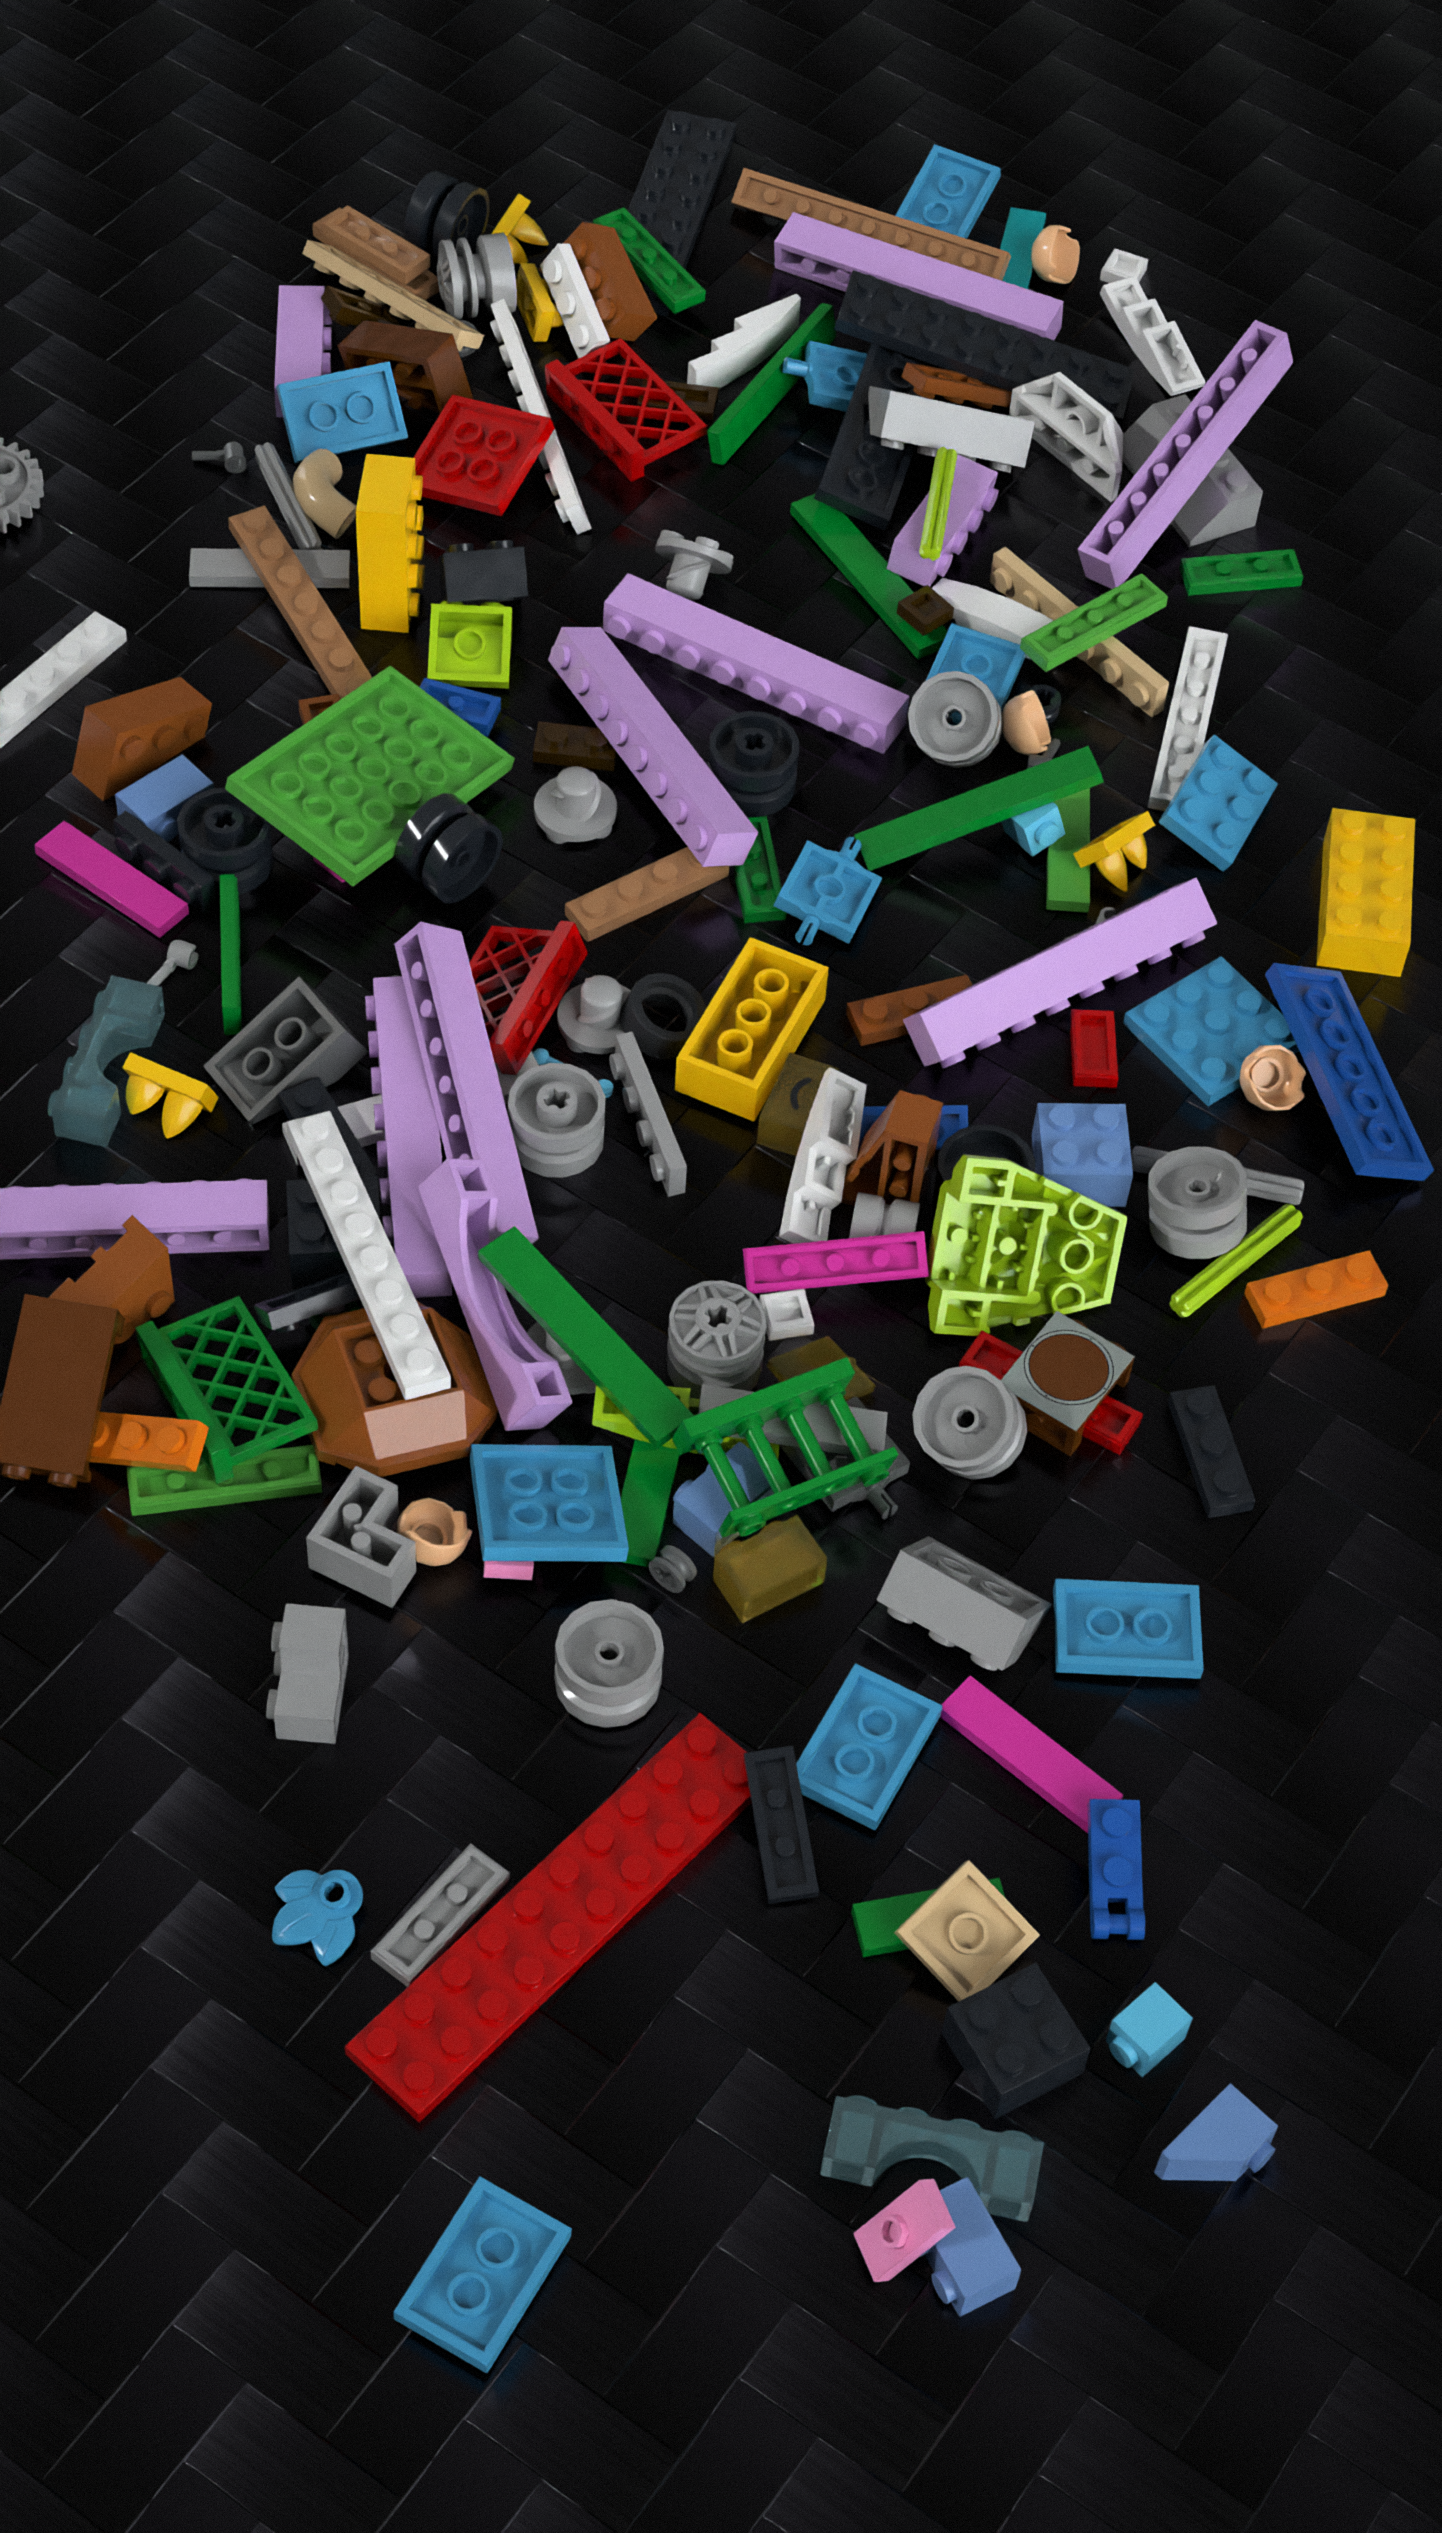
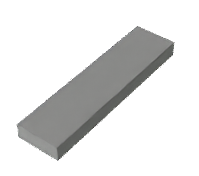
M191 548L190 587H265L242 549ZM292 549L316 588H349L350 550Z
M702 1384L698 1414L754 1392ZM815 1402L805 1406L806 1409L803 1411V1414L822 1450L852 1455L827 1405L822 1406L820 1402ZM849 1406L873 1454L884 1451L888 1412ZM779 1417L764 1422L765 1425L762 1427V1430L769 1443L799 1447L786 1421H780ZM736 1433V1434H734V1435H731V1436H728V1437L746 1439L745 1437H739L738 1433Z

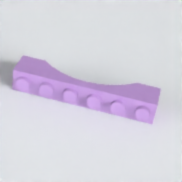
M446 1159L418 1186L505 1431L541 1429L573 1403L558 1361L543 1352L528 1336L514 1313L505 1287L478 1259V1250L496 1239L498 1198L484 1160Z

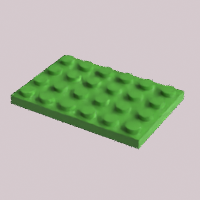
M389 666L227 778L225 789L350 885L355 886L395 856L397 842L405 825L427 801L440 794L447 793L454 794L467 803L511 771L515 758L400 672Z

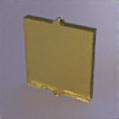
M829 1336L769 1359L766 1365L779 1381L783 1382L847 1357L855 1371V1375L845 1389L846 1394L843 1396L845 1401L856 1396L859 1398L873 1392L876 1386L856 1365V1359L848 1357Z

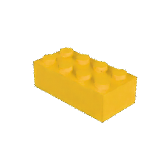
M366 454L356 506L361 629L409 633L411 617H418L420 593H416V589H423L425 565L418 564V560L423 559L424 536L417 534V530H422L423 506H418L416 500H421L423 477L416 475L415 458Z
M1332 808L1323 841L1316 966L1401 977L1411 942L1415 819Z
M750 937L677 1056L675 1091L754 1122L825 1001L829 967Z

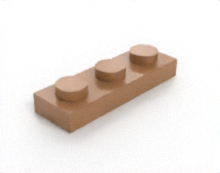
M348 205L322 223L323 235L405 285L431 267L430 254Z

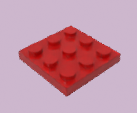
M452 395L413 457L415 458L416 475L423 477L422 497L502 516L554 431L555 427L551 418Z

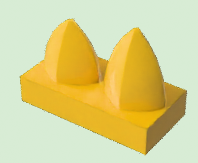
M519 193L491 233L504 232L507 236L513 264L528 262L526 254L517 240L538 246H548L549 244L541 228L525 213L531 201Z
M521 263L516 278L517 306L533 342H547L551 328L565 325L557 310L556 303L551 302L554 299L545 279L540 277L535 264Z
M1143 812L1118 823L1073 853L1080 868L1095 862L1101 874L1109 882L1126 892L1128 877L1124 858L1141 869L1146 868L1147 846L1143 833L1155 826L1149 812Z
M131 1052L122 1067L130 1076L126 1086V1102L131 1114L134 1115L150 1108L160 1099L163 1093L167 1094L162 1112V1127L167 1139L184 1131L195 1121L202 1109L212 1113L219 1098L208 1084Z

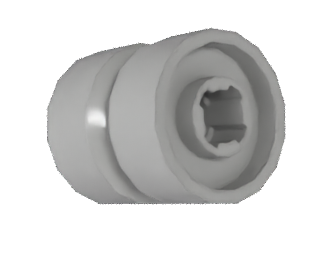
M858 1192L849 1238L916 1232L920 1203L895 1199L889 1205L885 1203L883 1196Z

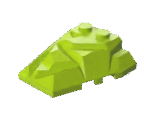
M963 1154L953 1169L952 1179L944 1181L941 1185L927 1256L929 1277H925V1283L931 1288L928 1301L930 1330L938 1334L978 1336L981 1331L989 1334L991 1327L1012 1322L1016 1326L1029 1324L1032 1317L1052 1312L1054 1314L1056 1311L1065 1315L1109 1304L1111 1302L1127 1216L1006 1158Z

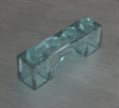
M113 975L105 991L98 992L94 1002L93 1018L90 1024L85 1023L79 1035L77 1053L75 1057L70 1056L67 1059L63 1072L64 1081L59 1091L54 1090L48 1103V1115L53 1117L56 1136L107 1147L121 1115L118 1087L106 1079L102 1073L107 1064L116 1056L132 1049L151 1047L165 1016L162 987Z
M852 2095L847 2098L836 2096L820 2175L872 2187L881 2173L897 2162L910 2158L932 2159L949 2166L962 2179L968 2177L989 2214L1028 2222L1034 2203L1044 2143L1034 2141L1029 2135L1020 2131L1008 2130L998 2133L981 2129L977 2123L966 2119H953L949 2122L929 2117L923 2110L913 2107H902L896 2110L879 2106L874 2100L864 2096Z

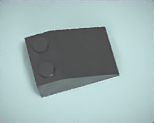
M298 977L203 1067L251 1124H255L282 1110L279 1104L278 1093L316 1077H319L323 1085L327 1087L337 1082L369 1051L328 1003L303 979Z

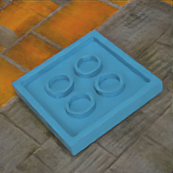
M1222 956L1125 1013L1123 1022L1207 1106L1241 1087L1239 1077L1242 1063L1259 1046L1282 1045L1294 1054L1299 1051L1284 1015Z
M471 1445L470 1465L483 1561L626 1562L629 1547L612 1446Z

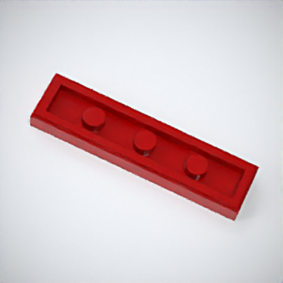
M981 1331L959 1362V1367L971 1366L987 1370L997 1379L1001 1380L1023 1351ZM1107 1395L1085 1423L1082 1436L1120 1455L1139 1427L1143 1413Z

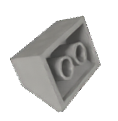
M929 1536L900 1550L877 1598V1601L888 1607L887 1612L895 1619L908 1624L913 1622L920 1624L930 1630L929 1636L936 1642L948 1647H954L955 1645L971 1653L970 1658L973 1662L992 1671L997 1670V1668L1003 1671L1016 1662L1052 1606L1049 1602Z

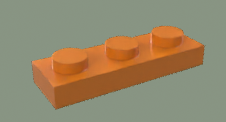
M1369 1250L1249 1282L1246 1285L1244 1294L1262 1329L1385 1296L1388 1284Z
M100 1412L90 1462L196 1472L209 1427L198 1420Z

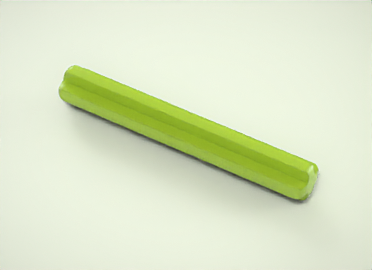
M944 446L940 447L935 457L919 554L923 559L929 558L932 561H936L940 558L957 461V452L953 448L946 449Z
M1284 1204L1243 1237L1239 1245L1226 1254H1222L1171 1296L1169 1303L1171 1309L1182 1318L1191 1315L1297 1229L1301 1224L1300 1220L1303 1218L1301 1211L1297 1210L1293 1204Z

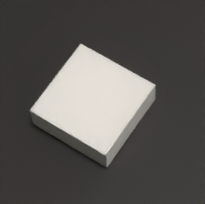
M1114 248L1101 270L1100 280L1113 283L1136 276L1139 282L1147 270L1148 259Z
M804 1289L760 1295L759 1302L765 1310L766 1332L769 1341L814 1334L815 1325Z

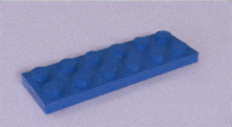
M1273 963L1265 973V976L1355 1174L1425 1181L1434 1169L1341 971Z

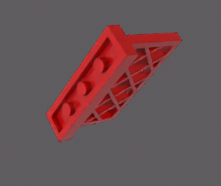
M622 338L565 366L558 359L545 365L547 394L631 482L645 476V465L707 434V425ZM617 354H620L626 360L625 365L605 363L607 359ZM581 372L595 373L594 381L578 380L575 375ZM605 374L622 376L620 384L600 382L601 376ZM628 377L645 378L648 381L646 387L626 384ZM601 393L617 395L615 403L599 402L596 399V395ZM640 395L644 396L641 406L621 404L623 396L639 398ZM650 399L669 403L668 409L647 407ZM618 415L638 417L637 425L620 424L617 421ZM644 419L665 420L663 429L643 426ZM671 421L688 423L691 426L684 431L670 430ZM640 437L659 439L660 442L645 450L639 444Z
M560 921L554 931L491 926L469 962L474 983L478 976L494 968L498 973L475 984L482 1015H486L489 1020L485 1023L487 1035L493 1034L489 1042L494 1062L497 1063L502 1074H518L588 954L575 922ZM499 941L515 942L514 945L493 954ZM545 945L541 953L529 957L527 952ZM521 955L525 959L504 971L500 967V965ZM529 973L523 983L513 988L509 984V982ZM503 985L507 989V991L486 1001L482 998V995ZM510 1004L506 1013L493 1018L492 1012Z

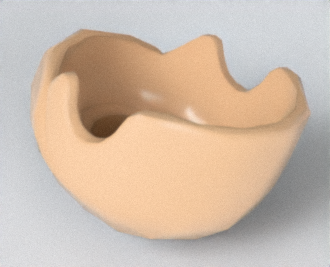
M1050 225L1042 229L1032 246L1031 261L1040 279L1050 283L1068 284L1074 278L1079 264L1080 246L1077 240L1070 238L1066 234L1071 232L1070 228L1061 225Z
M1030 690L1009 700L1002 711V732L1005 740L1014 751L1026 756L1046 751L1048 748L1045 745L1051 742V735L1044 710L1035 691Z
M1259 1046L1243 1061L1239 1077L1241 1088L1246 1099L1260 1109L1266 1111L1290 1110L1302 1101L1305 1096L1302 1092V1082L1306 1071L1298 1062L1295 1054L1284 1046Z
M432 1498L412 1501L401 1513L397 1522V1533L415 1541L416 1562L433 1567L450 1564L463 1553L472 1534V1530L467 1528V1518L464 1511H454L445 1502Z

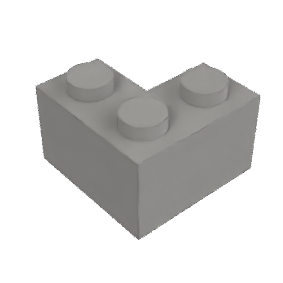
M355 1466L306 1538L310 1569L393 1608L416 1573L415 1541L390 1530L399 1516L398 1485Z
M286 1603L283 1622H274L271 1650L276 1652L274 1675L280 1676L278 1690H269L266 1711L267 1719H274L276 1739L335 1744L349 1659L346 1611L341 1608Z

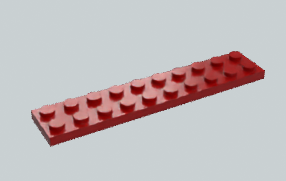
M699 1713L345 2045L346 2055L420 2123L751 1804L743 1760L744 1753L748 1752L704 1715Z

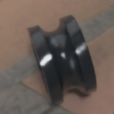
M1043 684L1029 688L1028 691H1035L1041 705L1043 703L1042 708L1047 723L1054 722L1059 715L1060 693L1055 688Z

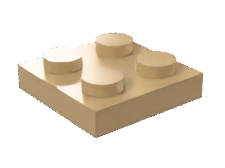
M970 1860L965 1861L894 1932L958 2001L990 1986L1040 1936Z

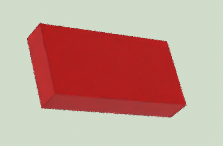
M1071 1009L1069 1020L1073 1086L1116 1088L1118 1083L1114 1011Z

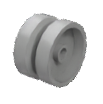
M959 671L939 673L923 682L913 695L908 712L910 732L918 747L938 764L953 768L973 766L988 757L999 743L1003 727L1001 707L989 687L974 675ZM958 712L962 716L961 722L955 726L948 724L953 721L952 714Z
M548 1063L532 1067L520 1075L509 1090L508 1118L520 1164L526 1170L543 1177L563 1178L583 1172L593 1165L601 1154L604 1143L606 1096L600 1083L586 1070L571 1064Z
M1186 1147L1169 1152L1156 1161L1149 1172L1148 1179L1150 1233L1156 1244L1170 1254L1187 1259L1212 1258L1226 1254L1239 1245L1247 1232V1173L1240 1161L1226 1151L1211 1147Z
M971 1366L949 1368L931 1378L918 1394L912 1414L914 1433L924 1452L952 1474L972 1480L993 1477L1010 1467L1021 1453L1027 1435L1025 1411L1016 1395L987 1370ZM974 1417V1422L971 1425L970 1419Z
M610 1599L590 1602L573 1611L563 1622L555 1643L556 1663L554 1678L557 1696L570 1714L586 1724L608 1728L628 1725L645 1716L659 1695L664 1657L661 1630L651 1616L631 1603Z

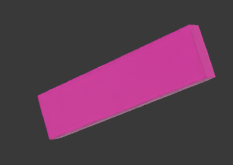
M66 821L60 823L34 844L36 855L159 938L189 914L188 903Z
M924 1231L743 1249L747 1290L752 1294L929 1277Z
M969 1676L942 1704L940 1717L1085 1832L1088 1833L1087 1804L1090 1799L1122 1800V1793L972 1676Z

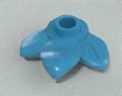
M299 1870L287 1875L275 1886L277 1895L287 1904L280 1909L274 1919L272 1940L275 1944L284 1946L312 1941L319 1961L323 1966H328L343 1955L355 1937L353 1915L362 1904V1886L353 1874L345 1870H332L324 1875L310 1870ZM335 1887H343L344 1894L342 1898L337 1902H329L328 1896L330 1891Z

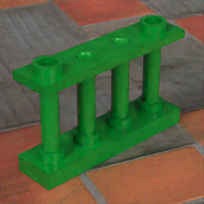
M847 1357L681 1421L672 1438L679 1454L682 1455L695 1449L699 1454H704L733 1510L728 1513L718 1529L722 1538L739 1532L741 1537L750 1535L764 1527L766 1520L861 1482L864 1487L872 1486L889 1475L888 1469L899 1455L895 1446L873 1454L843 1397L846 1394L845 1389L855 1375V1371ZM818 1401L822 1406L827 1405L856 1462L836 1470L832 1469L803 1414V1411L806 1409L805 1406ZM779 1417L780 1421L787 1422L815 1478L796 1486H791L762 1430V1427L765 1425L764 1422ZM738 1433L739 1437L746 1438L774 1493L773 1495L750 1503L720 1445L723 1442V1438Z

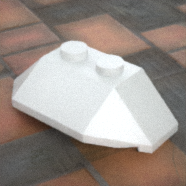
M1061 372L1012 389L1009 416L1034 421L1032 438L1110 502L1116 500L1122 473L1123 432L1112 413Z

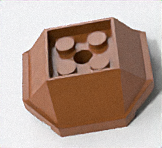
M417 1301L451 1376V1388L405 1400L398 1383L392 1381L396 1380L365 1308L324 1317L291 1375L292 1381L318 1422L319 1429L308 1434L317 1460L331 1465L338 1463L351 1470L358 1466L374 1475L384 1477L469 1457L471 1445L480 1442L487 1429L489 1430L496 1421L498 1415V1408L470 1335L443 1318L433 1308Z

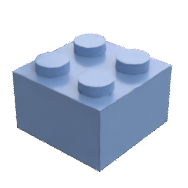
M1038 1103L1032 1130L1035 1173L1108 1207H1126L1133 1178L1126 1104Z

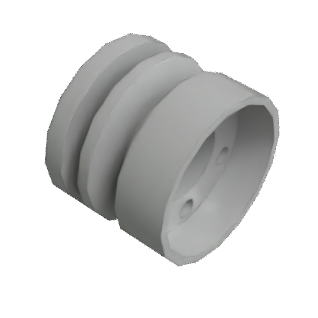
M504 232L480 235L477 238L476 254H472L470 245L465 237L457 240L456 251L450 239L439 242L437 278L440 295L445 303L447 314L458 320L462 319L464 305L468 317L475 318L478 313L479 300L481 299L489 316L494 315L491 304L502 299L505 300L511 313L516 311L517 289L510 245Z
M720 1280L704 1281L691 1286L675 1299L669 1314V1339L666 1356L668 1375L675 1387L691 1388L690 1398L700 1399L702 1384L751 1391L757 1385L763 1366V1346L765 1344L767 1327L765 1310L757 1297L741 1285Z

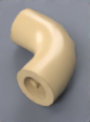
M317 449L305 457L295 471L293 477L294 493L304 513L320 528L338 539L355 518L356 505L334 488V485L341 479L343 473L338 457L327 449Z

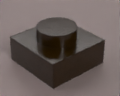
M928 585L899 601L897 607V614L922 636L950 621L953 618L954 607Z

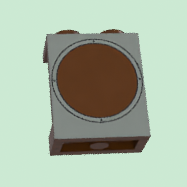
M1056 1311L1000 1381L1016 1395L1023 1407L1027 1431L1071 1456L1081 1443L1085 1423L1116 1384L1124 1388L1129 1382L1135 1356L1128 1353L1120 1344L1108 1341L1092 1332L1079 1320L1070 1319Z

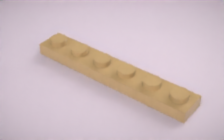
M307 240L302 254L315 261L314 268L333 276L336 273L340 276L339 282L354 290L363 289L366 299L380 305H385V303L390 305L389 312L405 320H415V328L452 333L458 351H462L463 346L479 349L484 337L480 332L332 245Z
M1004 547L994 553L990 583L1008 598L1047 616L1053 621L1078 608V606L1008 548ZM1114 636L1076 655L1150 717H1154L1164 710L1169 682Z

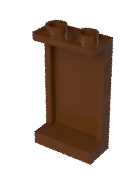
M24 1294L0 1406V1469H2V1476L23 1481H29L31 1474L48 1476L47 1483L65 1488H76L77 1481L91 1483L92 1473L88 1468L115 1337H122L125 1318L118 1309Z

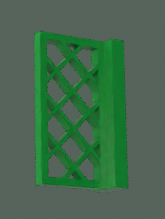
M240 1296L160 1329L156 1328L153 1321L135 1327L141 1358L177 1419L198 1420L209 1427L201 1459L216 1484L234 1477L232 1466L319 1429L316 1417ZM233 1315H237L240 1320L236 1333L215 1329L219 1321ZM185 1335L199 1338L193 1350L174 1347L171 1341ZM209 1340L230 1344L224 1357L203 1353ZM240 1347L259 1350L260 1354L255 1364L234 1359ZM197 1364L218 1369L212 1382L192 1377ZM228 1371L249 1375L244 1388L222 1384ZM259 1377L279 1382L275 1395L253 1391ZM216 1396L237 1400L232 1413L212 1410L211 1406ZM247 1402L269 1407L263 1420L241 1416ZM279 1409L298 1413L301 1418L288 1425L273 1423ZM236 1427L257 1432L254 1440L237 1447L232 1443L231 1436Z

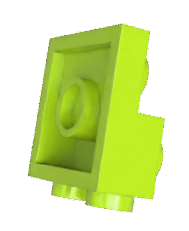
M446 601L441 602V604H431L428 679L458 687L509 689L513 621L512 607H504L503 604L497 602H485L481 606L464 605L462 602L446 603Z

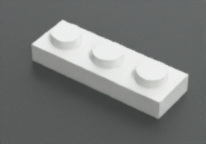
M557 244L541 263L540 267L579 359L607 345L610 342V338L571 245Z

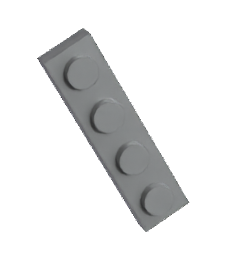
M633 1032L616 1035L615 1054H610L609 1056L611 1071L615 1080L621 1079L623 1082V1099L628 1113L635 1112L637 1117V1136L641 1146H648L650 1150L649 1160L652 1175L655 1181L662 1180L668 1197L685 1193L687 1165Z

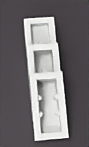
M1136 276L1103 285L1100 295L1116 325L1146 369L1169 395L1174 396L1203 387L1206 382L1176 322L1167 323L1156 299L1147 300Z
M794 294L735 318L733 332L711 341V353L688 362L687 384L718 387L719 389L755 368L776 351L798 328L801 298Z
M942 578L932 587L936 593L954 607L953 619H955L956 625L1020 644L1021 638L1053 621L1047 616L1010 598L977 586Z
M831 1067L825 1071L812 1105L797 1152L786 1196L779 1237L793 1244L827 1241L831 1210L842 1202L846 1166L857 1158L867 1085Z

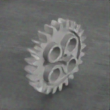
M0 437V531L7 533L6 524L11 523L20 527V516L32 518V508H40V497H44L42 469H39L37 459H30V451L26 449L19 452L18 443L16 442L5 447L4 439Z

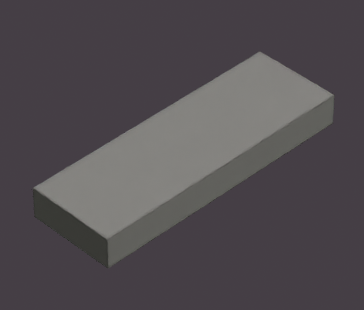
M470 1843L371 1950V1959L408 1987L444 1953L509 1881V1872Z

